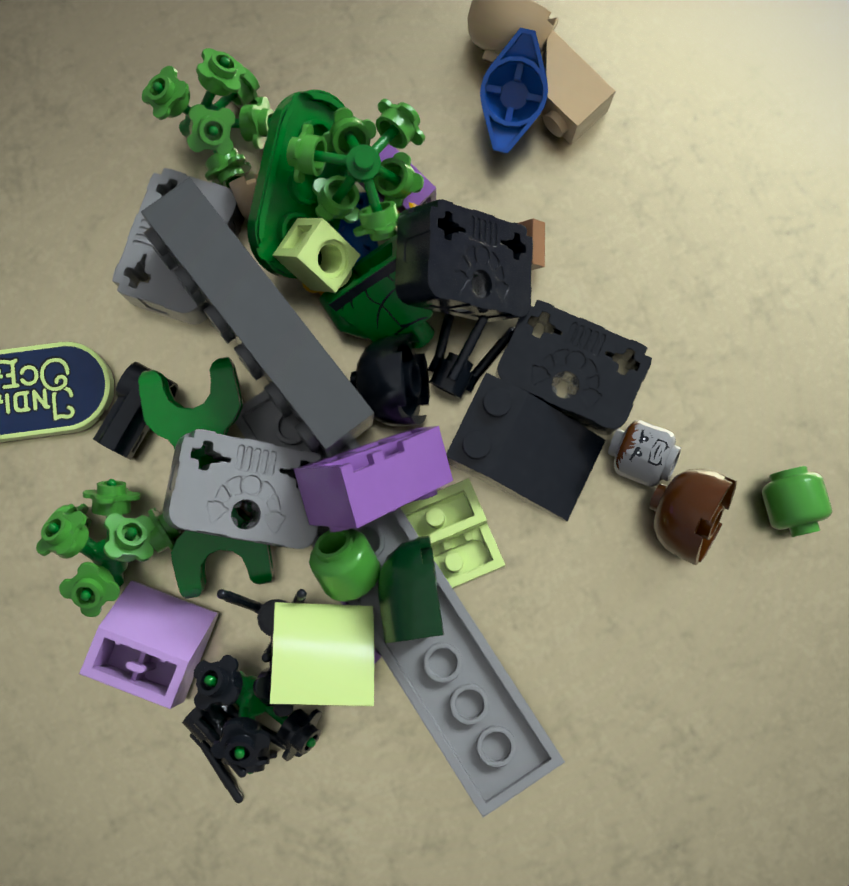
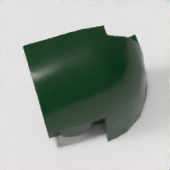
M430 535L417 537L401 543L387 556L379 572L378 599L385 644L444 635Z

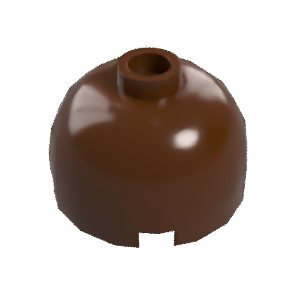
M688 469L677 474L668 486L660 483L651 498L649 509L656 511L653 522L657 539L664 548L694 565L702 562L722 526L720 520L724 508L727 510L730 508L737 481L705 469Z

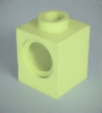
M297 218L272 256L310 290L336 293L350 279L352 268L360 254L323 218ZM319 251H321L322 261L320 266L318 264Z

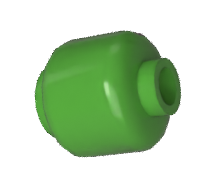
M807 466L796 467L769 475L771 482L763 487L762 497L771 526L778 530L789 529L791 537L820 531L818 522L827 519L832 514V506L823 477L818 473L808 472Z
M355 529L339 532H330L329 530L318 538L310 553V568L325 594L333 600L350 601L358 599L367 594L379 579L381 565L366 536Z

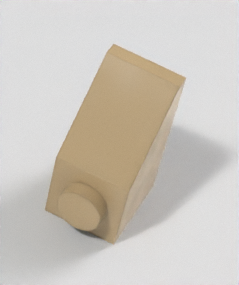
M552 30L546 40V46L542 55L548 82V95L541 116L552 134L557 137L562 136L572 145L608 112L616 91Z

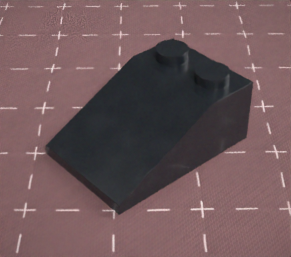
M486 372L446 455L450 466L567 522L606 440L529 392Z

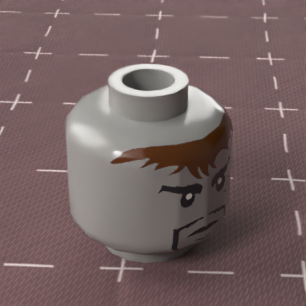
M635 420L627 427L626 431L616 430L610 443L608 454L615 456L614 470L618 475L653 487L659 484L661 480H670L678 462L681 447L675 445L676 437L669 430L641 420Z

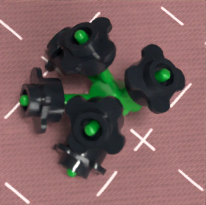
M225 655L220 661L213 663L203 660L194 669L198 690L194 697L195 706L203 711L209 710L214 704L229 706L236 703L239 707L238 717L228 720L222 727L221 738L211 744L210 751L215 758H225L228 762L245 768L248 774L263 771L265 765L270 763V759L277 757V751L270 750L269 733L262 730L256 721V716L264 712L281 724L276 740L286 748L282 754V758L285 761L291 760L297 752L302 755L306 754L316 745L321 735V730L317 728V723L322 716L321 711L315 709L309 715L303 709H297L293 712V705L269 704L272 658L270 660V667L261 671L258 677L247 676L244 672L239 671L237 659L230 655Z

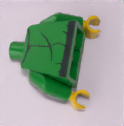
M409 202L410 208L418 206L415 203ZM397 234L357 261L352 268L350 279L336 293L313 291L303 284V287L308 292H319L321 295L319 302L335 327L343 333L363 339H371L374 342L382 337L393 334L412 332L420 341V343H412L414 348L425 346L434 336V329L426 321L431 318L434 311L402 303L397 296L395 289Z

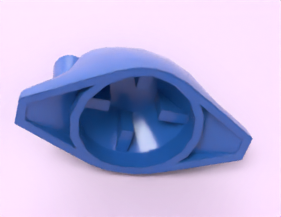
M520 28L490 65L482 80L480 89L481 105L494 151L508 153L539 117L546 104L548 82L536 31Z

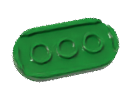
M313 89L289 95L277 106L270 121L248 217L247 236L251 251L259 264L268 272L279 277L298 279L272 255L297 218H318L315 213V209L318 206L317 195L312 191L314 181L318 178H325L327 180L336 175L344 177L348 175L345 166L326 163L321 175L313 176L306 174L305 181L301 184L294 181V167H290L287 163L288 143L292 137H299L304 124H311L314 128V135L322 136L332 127L335 121L333 117L334 112L339 108L345 107L337 97L326 91ZM332 219L328 223L338 232L341 219ZM321 251L318 254V264L320 266L322 261Z

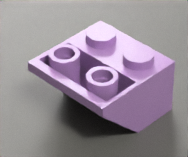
M130 581L98 626L79 674L171 709L185 701L194 678V669L202 658L219 613L139 582Z

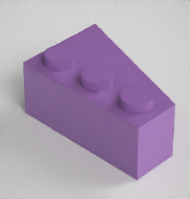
M439 426L413 428L294 468L309 525L327 526L330 532H339L350 528L357 529L385 514L398 510L399 507L407 503L433 497L438 494V488L453 481Z

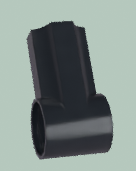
M139 362L132 363L122 374L116 387V396L118 398L93 438L99 444L130 460L149 430L143 417L138 380L142 372L152 369ZM167 378L169 388L175 399L178 385Z

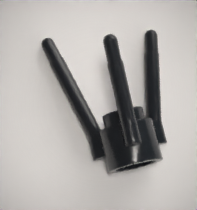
M445 313L435 355L427 369L433 373L429 383L459 399L462 398L465 390L472 392L481 375L507 346L515 327H510L473 371L470 372L474 364L468 361L488 322V317L481 315L478 318L459 355L449 352L447 358L444 359L455 316Z
M304 589L298 590L291 603H304L307 595ZM218 590L217 597L219 599L258 614L257 620L261 631L271 636V641L262 655V661L265 663L269 662L272 658L274 603L290 602L273 599L263 604L231 591Z
M214 704L207 711L195 707L182 723L191 732L190 738L201 748L233 800L239 804L243 801V795L221 759L215 758L210 751L211 744L221 738L223 725L229 718L238 717L239 710L233 704L229 706ZM258 722L261 729L269 733L270 742L286 750L276 740L277 733ZM297 752L294 756L301 757L302 754ZM223 758L240 778L247 775L245 768L232 764Z

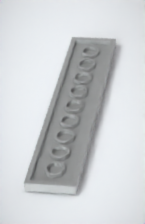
M266 390L244 403L241 414L235 423L245 438L272 443L275 446L310 451L294 428L300 422L293 413L285 418L270 400ZM354 439L336 454L354 449L360 445ZM322 451L317 453L321 455V459L327 458ZM294 469L280 471V473L288 474L289 477L296 479ZM400 507L394 512L385 514L355 529L366 536L381 568L387 556L401 543L419 537ZM318 526L317 535L312 543L313 547L318 538L330 530L329 527ZM434 561L444 635L385 644L378 599V580L367 594L347 602L349 605L373 606L374 645L482 817H485L565 763V761Z

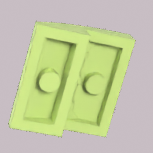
M469 478L437 491L438 494L433 497L413 501L400 507L419 537L430 535L434 561L453 589L506 566Z
M275 602L269 704L374 706L373 606Z

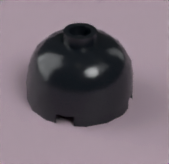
M412 332L382 337L368 345L357 362L356 371H353L350 376L352 385L373 410V419L390 426L420 425L427 416L419 415L420 405L429 404L430 398L427 361L424 353H415L412 343H420V341Z

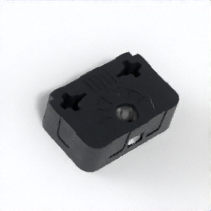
M443 199L406 209L399 215L397 225L395 274L397 296L402 303L473 320H478L481 315H486L488 322L524 317L528 314L531 307L532 237L527 236V228L521 224L511 223L475 209L471 210L455 205L453 202Z
M537 300L535 306L530 307V311L526 316L519 317L510 341L499 361L495 377L529 392L592 432L600 435H610L627 421L641 383L644 381L650 368L652 358L645 355L648 348L643 344L608 331L604 327L584 318L571 315L547 302ZM537 323L545 326L544 333L540 338L532 335ZM619 359L627 361L625 369L628 372L625 375L617 372L619 369L617 361ZM561 380L569 384L568 390L573 392V394H567L564 398L556 395L557 388L552 386V384L558 385Z

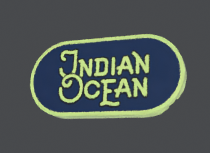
M58 342L0 350V442L75 433L93 426L99 421L98 418L103 414L104 410H108L113 400L115 388L110 367L92 349L74 342Z

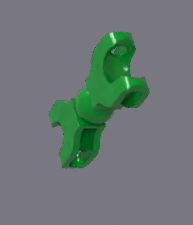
M229 357L218 358L212 363L209 369L211 378L210 394L203 404L195 408H185L175 401L169 388L168 380L162 373L155 370L141 373L138 384L144 421L155 434L167 439L173 445L174 450L177 441L185 434L196 429L214 431L217 434L227 435L230 427L238 420L244 404L236 367ZM204 445L200 449L191 452V458L199 461L198 469H201L203 465L220 461L205 454ZM237 502L231 511V518L238 528L245 527L251 516L247 515L241 509L240 503ZM184 531L176 540L171 552L179 592L185 599L198 597L205 589L207 583L206 558L218 550L233 551L242 557L248 570L249 578L253 583L259 585L271 583L273 579L274 564L271 545Z

